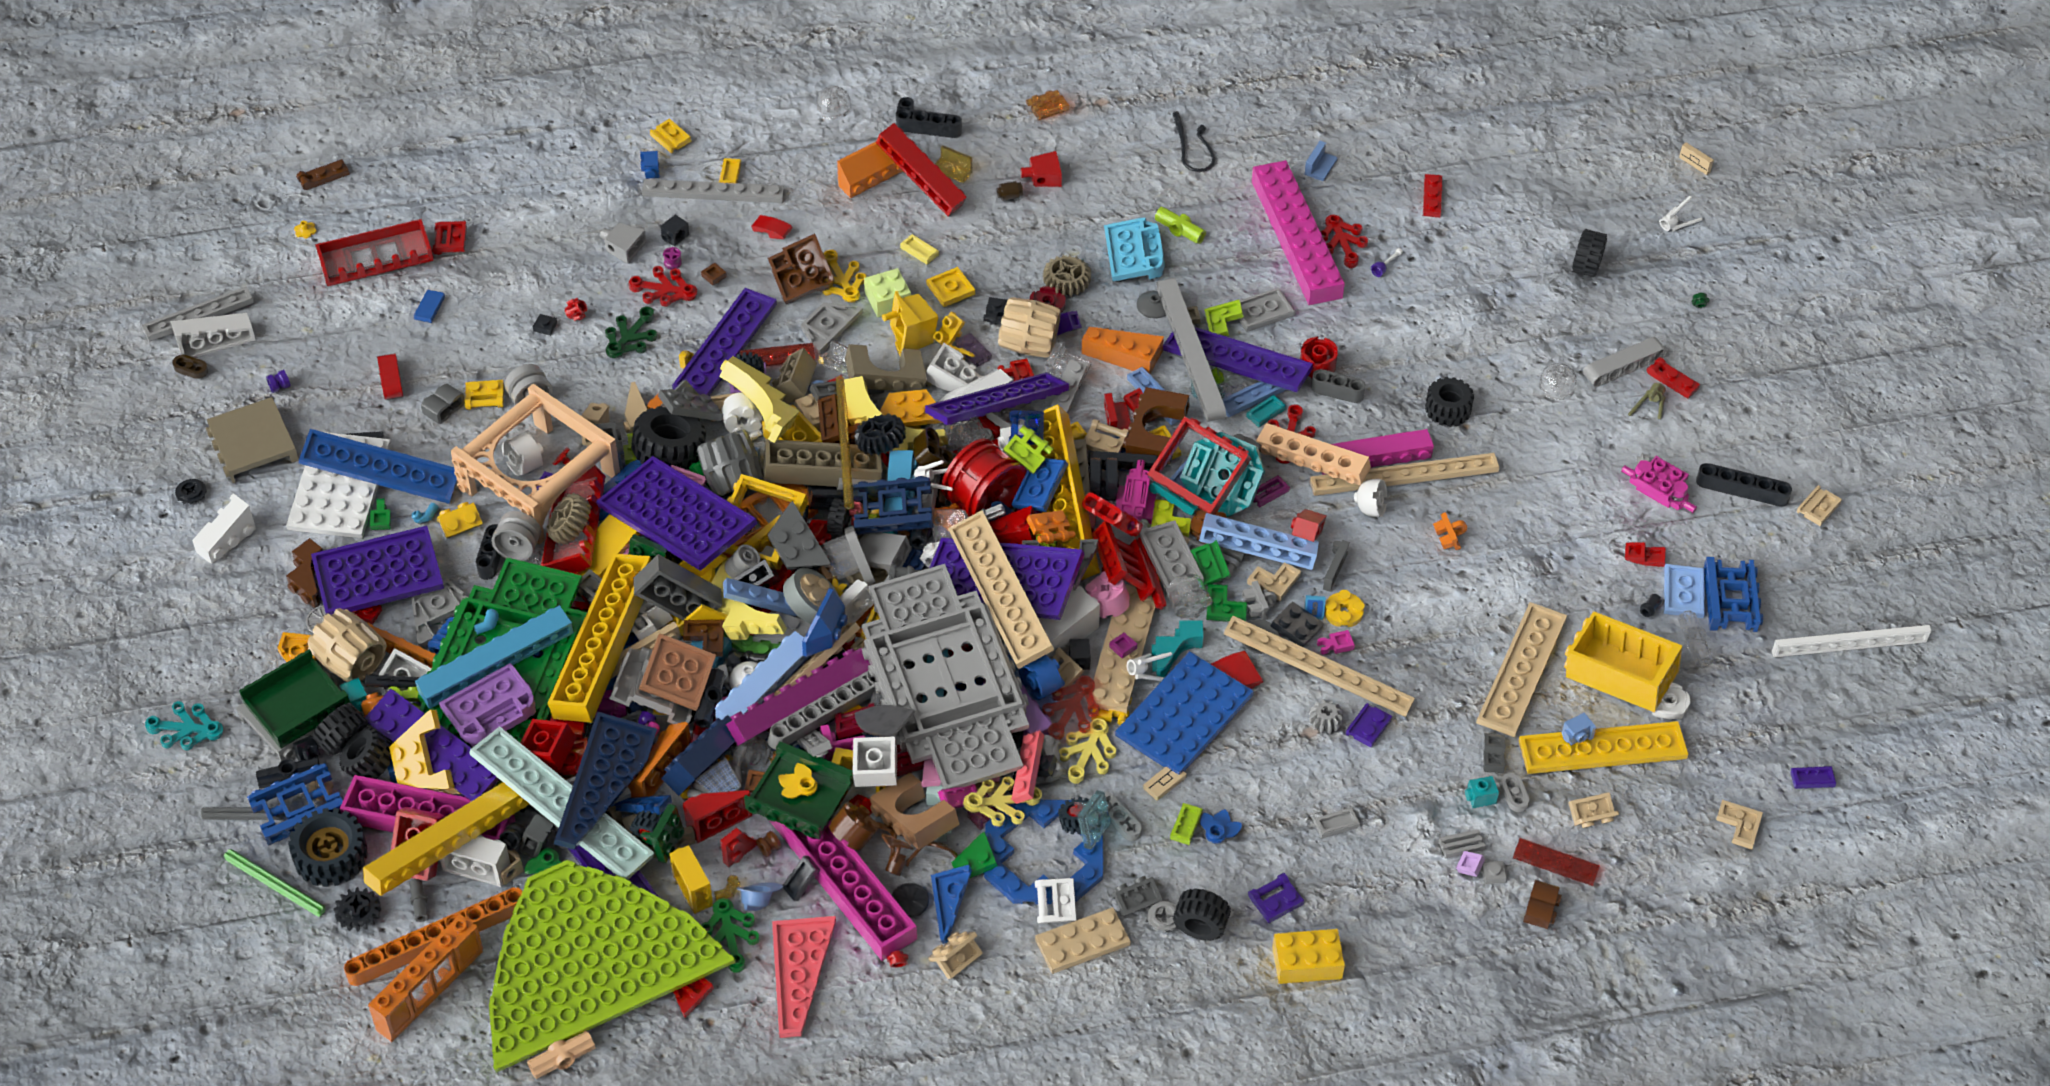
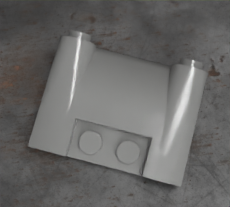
M630 647L622 660L610 699L629 706L631 701H634L639 705L655 709L659 713H665L668 715L667 722L671 724L681 722L689 724L692 717V709L639 690L652 650L642 647L641 650Z

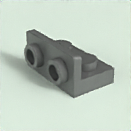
M1145 876L1133 880L1135 884L1129 887L1125 883L1115 888L1116 892L1112 893L1111 897L1116 899L1122 916L1162 901L1153 877L1146 879Z

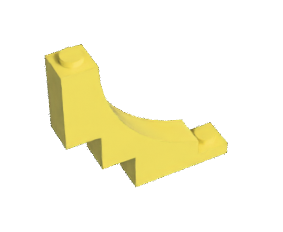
M734 356L729 360L725 359L720 367L722 372L719 377L743 392L756 405L764 418L765 429L771 433L768 440L775 443L792 427L799 410L783 402L786 394L769 385L771 377Z

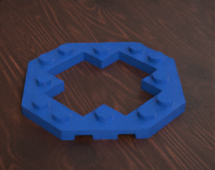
M1040 800L1034 806H1030L1026 802L1008 805L1015 810L1022 811L1025 815L1024 820L1030 816L1042 828H1045L1059 817L1058 810L1061 808V804H1065L1067 800ZM1000 811L1005 816L1002 826H994L991 822L992 819L985 823V834L998 867L984 872V878L1013 904H1023V902H1035V904H1038V891L1035 888V882L1028 887L1002 864L1014 854V848L1003 837L1018 825L1011 821V816ZM1097 821L1096 826L1093 825L1094 828L1092 830L1088 828L1087 833L1081 831L1080 835L1085 840L1073 849V854L1085 864L1070 877L1073 878L1075 903L1103 880V825L1099 821ZM1043 874L1037 880H1048L1049 878ZM1046 887L1047 904H1052L1053 902L1052 887Z

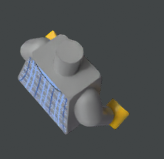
M725 755L722 761L718 759V763L694 781L692 784L693 788L689 786L680 796L683 799H688L702 793L739 791L742 787L741 769L734 762L730 761L729 755Z

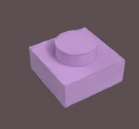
M1464 851L1456 869L1458 873L1477 877L1485 858L1481 854Z

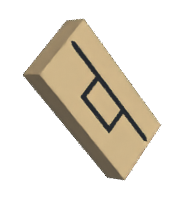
M1687 142L1682 145L1679 158L1705 175H1708L1711 172L1714 160Z
M1165 767L1143 784V789L1158 801L1186 779L1187 774L1183 771L1178 775L1168 767Z

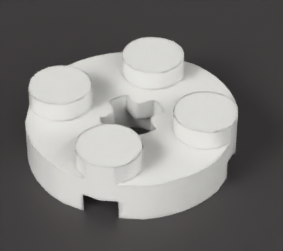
M1671 683L1655 713L1652 712V714L1664 719H1682L1689 709L1690 696L1688 692L1685 693L1680 685ZM1667 698H1670L1673 703H1667L1665 701L1667 700Z

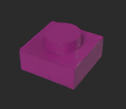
M1125 632L1109 642V648L1122 659L1135 651L1138 645Z

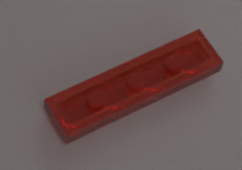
M813 343L740 350L741 356L744 352H746V355H749V352H752V355L758 354V357L761 356L763 362H766V366L783 365L790 354L802 348H805L815 360Z
M1519 838L1513 854V859L1590 886L1594 885L1600 865Z

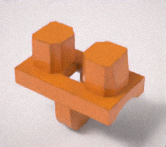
M1446 512L1440 514L1442 519L1433 523L1437 535L1448 532L1447 535L1439 538L1443 549L1453 546L1455 550L1461 549L1457 536L1467 531L1466 522L1459 520L1450 523Z

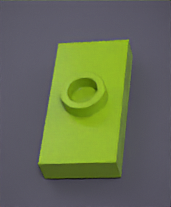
M1183 803L1170 839L1190 845L1203 809Z

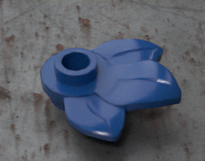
M1226 809L1214 816L1204 812L1200 819V824L1206 831L1207 840L1216 844L1223 842L1225 838L1236 836L1242 827L1241 822H1231Z

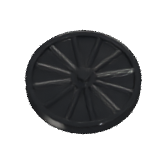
M902 884L892 893V897L910 918L921 915L928 907V893L918 884Z

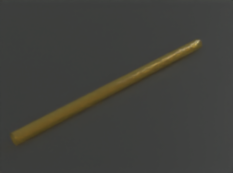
M838 376L836 378L844 507L852 509L854 507L845 378Z

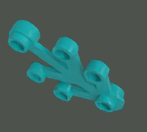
M181 701L173 703L172 710L184 723L161 721L156 716L148 717L145 722V727L149 734H158L162 729L179 731L172 736L166 734L160 738L162 747L166 749L171 748L174 743L180 741L182 749L188 751L206 738L209 740L219 739L224 731L223 725L219 721H211L201 703L194 704L192 712L195 717L200 718L204 725L194 723L185 711L184 703ZM194 732L199 733L192 738L188 736Z

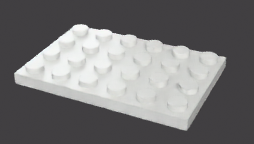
M329 433L390 450L391 446L390 439ZM305 465L286 524L287 530L363 539L379 485Z

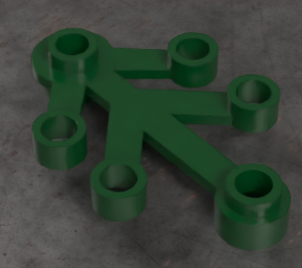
M649 306L642 307L639 310L640 318L629 330H627L626 316H618L616 324L620 328L622 337L619 341H616L615 338L617 336L616 329L614 327L606 328L605 334L609 339L606 347L608 357L619 358L624 352L636 351L637 353L646 352L647 348L644 341H638L636 344H626L647 339L649 342L657 340V332L653 329L637 333L645 323H650L654 319L653 308Z

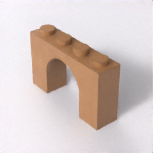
M908 773L897 780V785L887 786L870 796L872 804L870 808L872 813L876 817L879 816L885 825H890L897 835H902L909 845L912 844L920 850L960 824L955 808L945 800L919 814H902L907 808L925 798L921 781L913 774Z

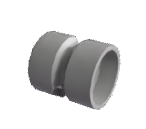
M741 545L726 561V573L734 579L760 562V555L752 546Z

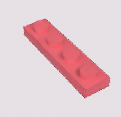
M1040 730L1023 736L1020 751L1023 767L1016 772L1011 798L1016 804L1032 799L1034 795L1044 734Z

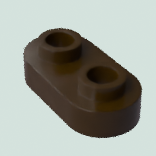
M178 355L172 361L173 368L177 373L195 379L203 378L208 374L207 364L203 360L188 355Z

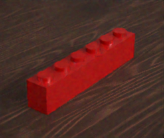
M893 123L879 134L876 144L948 217L963 206L967 198L964 192L940 170L938 165L928 158L925 152H922L916 146L913 140L909 139L900 127Z

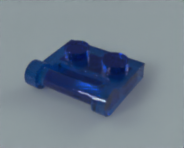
M1012 410L1009 413L1011 435L1009 436L1008 443L1015 434L1021 439L1024 437V435H1018L1019 420H1024V426L1028 429H1033L1035 434L1043 440L1044 411ZM1031 440L1027 442L1028 445H1036Z

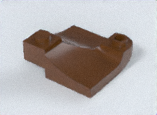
M815 233L782 248V252L768 258L785 304L813 292H822L829 289L835 282L832 270L828 265ZM828 278V282L824 283V279Z

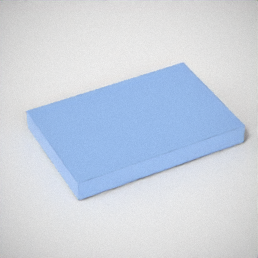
M1665 564L1664 614L1696 618L1704 617V568Z

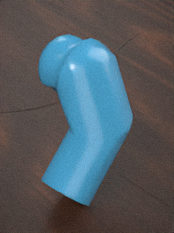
M430 503L425 512L414 511L411 517L417 524L430 521L439 506L435 503Z
M487 610L484 622L474 625L477 635L495 628L499 618L496 610Z

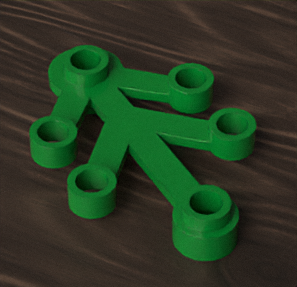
M722 898L713 904L714 914L708 922L702 923L701 926L704 929L710 928L707 933L711 936L713 928L722 919L723 925L713 939L720 944L726 936L730 954L735 960H740L729 965V970L739 973L745 968V958L738 952L734 935L746 940L749 945H756L759 943V934L754 930L748 932L731 923L730 917L742 922L743 926L749 928L755 924V917L752 913L743 914L734 909L731 900ZM748 918L752 919L750 922L745 921ZM751 936H755V937H756V939H754V940H751V939H749V938H750Z

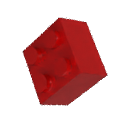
M532 719L520 743L552 770L560 771L577 737L568 723Z

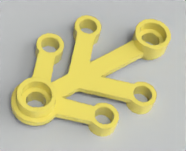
M1094 719L1088 728L1081 731L1069 732L1066 735V743L1072 747H1064L1059 750L1060 760L1064 762L1070 760L1071 755L1082 752L1077 765L1071 766L1068 770V779L1074 784L1083 781L1084 768L1091 754L1097 764V772L1102 775L1108 773L1109 764L1104 761L1096 745L1098 739L1104 746V756L1106 758L1112 759L1116 756V748L1107 737L1108 724L1103 719ZM1090 736L1088 741L1077 744L1079 739Z
M1004 777L1002 779L1001 785L992 797L983 798L986 793L993 791L995 785L994 781L989 779L982 782L980 789L976 793L972 792L964 798L963 805L965 809L974 813H983L992 819L991 822L994 826H1002L1005 816L987 806H994L1011 816V821L1014 824L1019 825L1023 823L1024 813L1007 805L1015 803L1011 799L1012 795L1003 796L1006 791H1010L1013 788L1014 780L1011 777ZM1035 787L1033 798L1021 803L1026 802L1030 806L1037 805L1042 797L1041 790Z

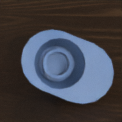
M758 883L746 887H737V889L741 890V901L744 904L745 910L758 911L768 906L772 893L781 890L783 885L779 883Z

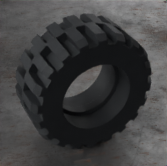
M657 406L655 409L650 408L646 412L644 411L636 418L631 449L641 464L654 456L670 467L674 465L687 470L693 463L699 461L697 447L705 443L706 430L699 418L673 415L666 407Z

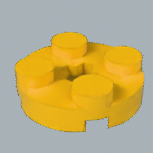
M1341 590L1326 600L1325 616L1331 624L1337 627H1341V625L1353 627L1362 620L1365 605L1356 595L1348 590ZM1341 608H1347V609H1348V612L1345 611V610H1344V611H1340V610H1341Z

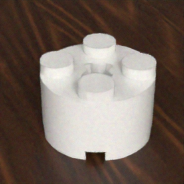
M735 393L725 399L721 412L723 413L724 424L728 432L746 430L750 434L762 427L761 412L746 395Z
M529 431L502 443L503 456L507 455L509 461L506 463L515 475H524L543 466L541 455L544 452L543 447L540 443L535 442Z

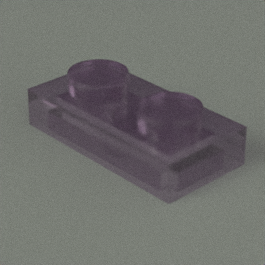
M971 333L955 340L957 348H964L975 354V357L968 355L966 357L976 367L992 360V354Z

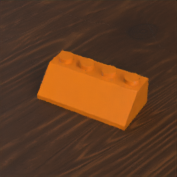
M876 142L837 161L838 186L850 198L903 172Z
M687 722L671 724L665 731L660 733L658 740L652 745L646 766L628 786L631 792L630 798L653 796L664 782L661 778L667 773L664 769L689 745L691 738Z

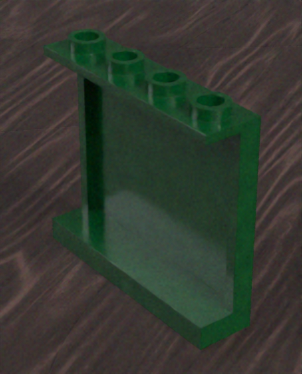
M310 649L300 653L292 660L281 664L278 668L264 674L261 678L239 690L242 702L280 749L317 728L330 713L340 706L350 703L348 694L344 690H339L313 659Z
M779 741L776 746V756L750 797L744 796L745 809L752 814L764 816L769 821L781 823L789 829L803 832L808 837L820 839L854 783L853 771L823 758L813 757L808 752ZM797 763L807 766L812 771V777L817 782L816 792L809 796L801 795L797 798H786L781 795L784 788L781 786L778 776L794 774Z

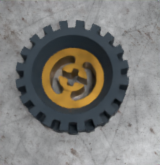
M322 808L323 813L318 814L317 810L311 812L312 817L308 818L305 815L301 818L302 824L297 822L294 825L295 832L291 831L289 835L291 841H288V846L296 871L299 876L302 875L303 880L306 882L311 880L312 885L315 886L319 882L322 883L323 887H329V882H333L334 886L340 885L339 880L344 879L345 882L351 880L350 874L356 876L359 873L358 866L364 867V858L368 856V847L362 826L354 815L351 817L350 813L345 810L341 814L338 808H334L333 812H329L328 808ZM337 843H340V844L343 845V848H342L341 851H339V848H338ZM318 849L322 858L315 855Z

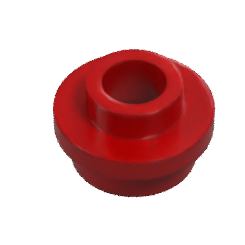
M893 951L887 957V962L890 963L892 968L907 965L908 955L904 954L903 951Z

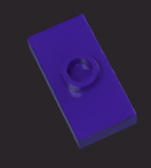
M1832 766L1791 768L1790 773L1794 789L1836 786Z

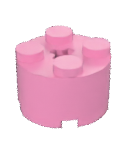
M1105 571L1085 587L1086 593L1096 598L1098 603H1100L1099 617L1107 618L1106 616L1113 615V617L1119 616L1130 605V595L1124 580H1120L1114 586L1109 583Z

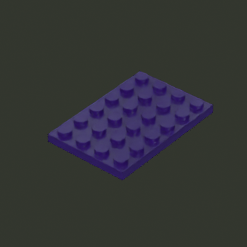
M428 526L311 554L325 614L329 613L332 615L338 608L353 612L444 589Z

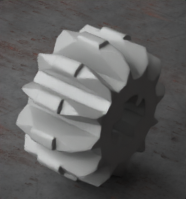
M1323 699L1321 704L1316 702L1314 707L1310 709L1309 722L1313 724L1314 730L1320 729V733L1327 731L1330 734L1332 730L1337 732L1339 726L1343 723V710L1340 709L1339 704L1333 705L1332 700L1326 703Z

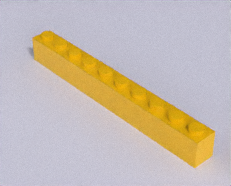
M502 782L363 867L364 883L382 896L509 818L514 813L525 808L529 803Z

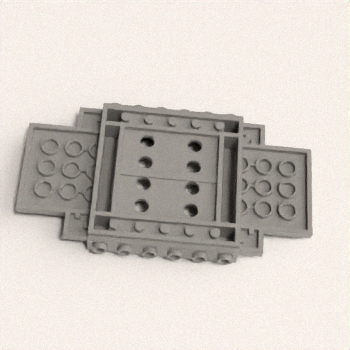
M945 564L869 586V591L880 619L862 624L866 640H864L865 648L862 649L863 657L865 660H869L868 670L870 676L876 679L874 686L877 694L881 693V705L898 706L915 711L894 736L896 745H900L902 752L907 750L912 764L932 758L943 789L966 787L1021 769L1023 763L1011 734L1029 729V723L1025 715L1026 706L1029 705L1026 694L1021 692L1022 684L1020 678L1015 677L1014 663L1012 660L1009 661L1007 656L1009 655L1008 648L1005 643L1002 644V636L995 626L987 604L981 603L977 591L957 596ZM969 643L973 646V649L965 652L961 649L963 644ZM946 649H951L954 654L952 657L946 658L942 655V652ZM932 655L935 659L932 663H925L923 657ZM906 661H913L915 663V667L912 669H906L903 665ZM977 677H983L986 679V683L979 686L975 684L974 680ZM964 683L967 688L964 691H957L955 685ZM941 688L945 689L947 695L945 697H938L936 691ZM924 694L928 697V700L925 703H919L916 697Z

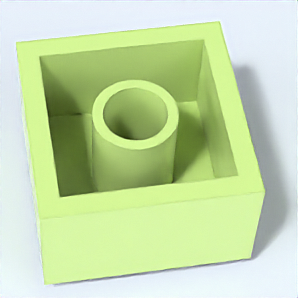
M898 268L864 278L865 294L877 318L892 311L895 291H898L902 298L911 296V292Z

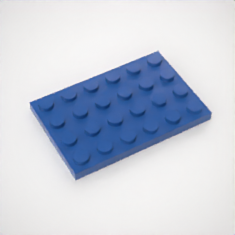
M1189 651L1125 722L1115 731V736L1164 768L1168 767L1180 775L1253 697L1254 692Z

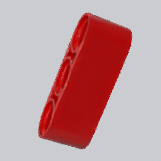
M396 353L377 356L384 399L403 397Z

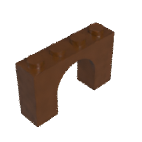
M1146 387L1144 393L1140 394L1139 407L1135 408L1134 421L1130 423L1129 435L1125 437L1123 442V448H1126V453L1159 456L1170 440V437L1152 434L1144 427L1149 421L1159 417L1183 420L1184 416L1187 417L1190 408L1189 395Z

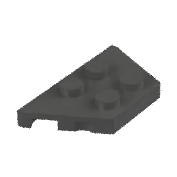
M793 501L790 502L768 533V539L787 569L831 566L829 559Z

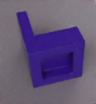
M1070 311L1060 315L1057 336L1082 328L1077 311Z

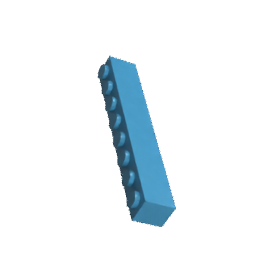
M560 605L551 608L544 614L531 618L527 623L512 628L508 633L495 637L487 644L476 647L473 651L457 657L446 665H441L437 670L422 675L415 681L417 690L428 708L431 709L444 699L509 663L514 665L573 634L572 623Z

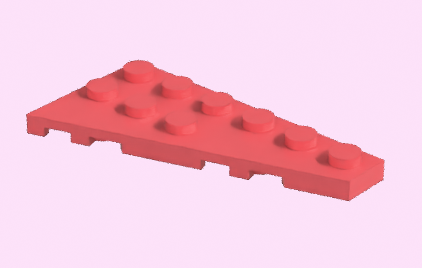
M836 916L772 921L780 1038L802 1036L836 923Z

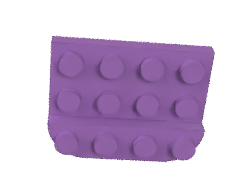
M511 663L439 702L440 708L457 729L461 739L472 747L499 726L507 731L536 713L532 691Z

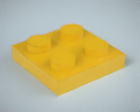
M959 267L926 279V285L943 307L975 295V288Z

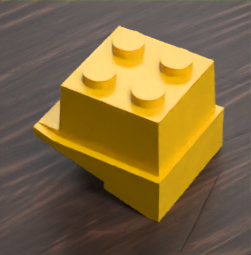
M895 291L892 311L883 314L882 319L884 321L890 320V326L896 339L895 346L899 356H901L903 348L918 350L934 343L933 335L936 332L938 315L919 293L902 298L899 292Z

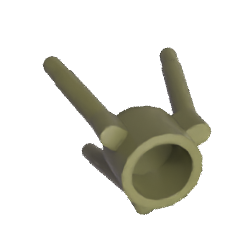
M1661 383L1652 384L1650 390L1646 391L1645 395L1631 409L1628 415L1631 416L1649 397V401H1660L1658 419H1661L1666 399L1664 396L1665 386Z

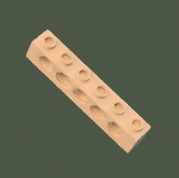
M1268 423L1265 424L1256 440L1260 444V452L1264 455H1272L1282 461L1286 460L1297 466H1304L1315 472H1322L1333 478L1346 480L1351 484L1361 485L1371 468L1368 456Z

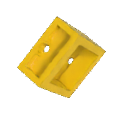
M690 846L674 850V852L670 853L672 874L693 914L712 907L710 882Z

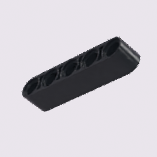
M1710 463L1700 465L1696 477L1697 485L1702 488L1779 507L1788 504L1792 493V486L1787 482Z

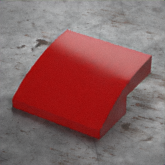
M1246 651L1228 655L1211 663V665L1250 689L1263 683Z

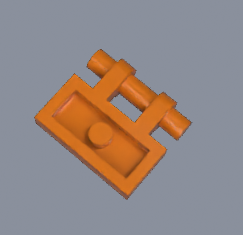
M1063 510L1031 514L1026 519L1033 535L1041 534L1037 537L1038 543L1052 544L1054 541L1066 542L1069 539L1075 538V532L1068 531L1070 524Z

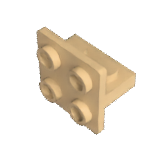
M964 931L962 933L955 932L949 936L948 942L945 945L941 944L932 950L933 954L928 959L930 962L936 961L946 977L951 979L983 953L974 941V938L977 937L976 932Z

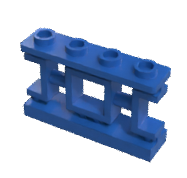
M1706 557L1703 568L1709 630L1718 631L1719 626H1722V629H1726L1728 621L1745 622L1746 630L1752 628L1753 632H1757L1759 625L1763 624V614L1760 613L1761 598H1758L1760 586L1759 582H1756L1758 569L1754 567V560L1749 559L1748 563L1741 561L1739 568L1722 567V560L1715 562L1714 557ZM1746 574L1747 581L1736 580V578L1744 579ZM1717 577H1719V578H1728V580H1721V579H1720V580H1719V583H1718V586H1717ZM1725 590L1741 591L1742 599L1726 598ZM1749 603H1750V611H1751V612H1741V611H1739V609L1748 610V606H1749ZM1720 608L1731 609V611H1723L1721 616Z
M326 763L314 765L310 770L295 773L284 781H276L271 786L255 790L247 796L253 813L264 809L269 822L260 825V828L268 846L288 838L291 831L295 832L294 825L297 822L299 824L303 823L301 818L305 815L310 818L312 817L311 812L317 810L318 814L323 813L322 808H328L329 812H333L334 808L340 809L343 800L339 792L329 796L323 784L332 780ZM317 780L320 788L308 793L305 785ZM303 792L309 805L289 813L284 800ZM324 796L326 804L315 808L312 800ZM277 797L280 805L269 809L266 801ZM284 812L287 820L276 825L273 817Z

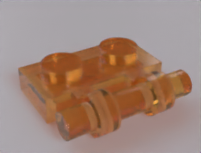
M1049 90L1043 95H1034L1026 100L1027 106H1031V110L1038 121L1069 111V104L1063 95L1059 94L1058 90Z

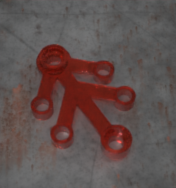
M1081 676L1074 685L1060 688L1052 693L1053 700L1059 702L1045 703L1043 705L1042 713L1048 717L1053 716L1055 711L1066 709L1058 723H1052L1049 726V736L1054 737L1056 740L1063 739L1065 727L1074 712L1078 719V730L1081 733L1090 731V722L1086 719L1081 705L1082 698L1085 696L1090 717H1097L1100 714V707L1096 704L1092 694L1095 690V682L1091 677ZM1055 693H1061L1060 696H1056V695H1054V694H1055ZM1075 693L1073 698L1061 701L1064 695ZM1047 708L1052 709L1050 712L1045 711ZM1091 709H1096L1097 711H1096V712H1091L1090 710H1091ZM1085 724L1087 727L1082 728L1081 725Z

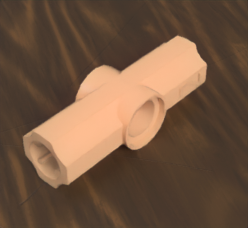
M585 1031L567 1041L558 1040L549 1046L548 1051L528 1060L527 1063L532 1075L537 1079L557 1068L563 1070L570 1067L576 1058L596 1048L589 1032Z

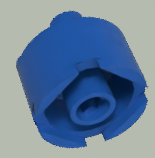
M1047 655L1019 669V675L1024 687L1029 686L1032 690L1029 694L1036 700H1041L1065 686V682L1058 671V662L1054 658L1050 659Z

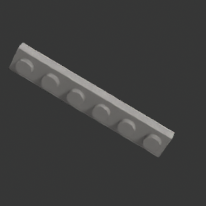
M243 287L143 324L142 328L150 342L174 333L170 321L220 316L250 305L254 301L248 288Z

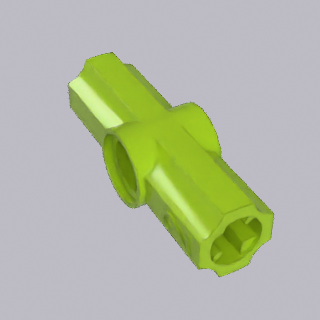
M1162 206L1155 214V220L1167 226L1174 236L1180 237L1182 235L1197 244L1203 242L1206 230L1193 224L1187 215H1177Z

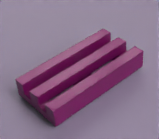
M1277 475L1259 485L1253 502H1257V506L1260 508L1289 492L1290 487Z

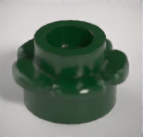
M1696 293L1692 296V305H1696V308H1704L1710 301L1706 293Z

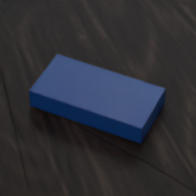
M427 289L414 313V319L432 323L445 299V294Z

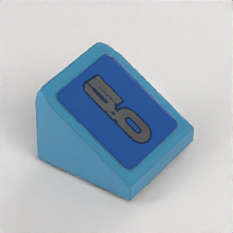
M1306 595L1304 609L1319 620H1323L1326 597Z

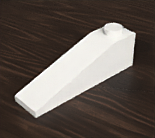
M943 343L926 371L929 383L950 392L984 376H980L975 371L976 367L973 364L969 365L959 351Z

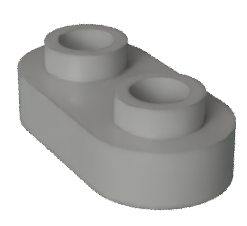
M1506 774L1501 781V790L1509 808L1516 812H1522L1527 809L1529 804L1527 791L1518 775Z

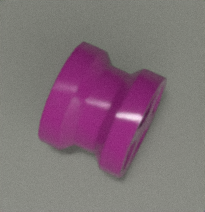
M669 247L664 250V266L670 270L681 267V251L676 247Z

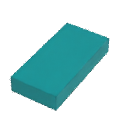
M1272 395L1248 411L1246 417L1259 428L1285 411L1286 405L1275 395Z

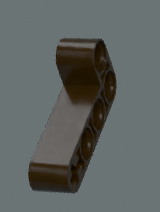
M927 427L913 440L914 456L921 466L943 460V464L930 469H946L957 456V454L939 445V436L931 427Z

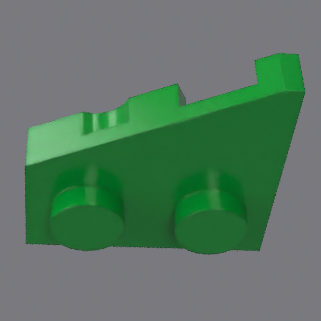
M982 832L951 862L953 869L970 865L972 868L970 878L998 867L985 832Z

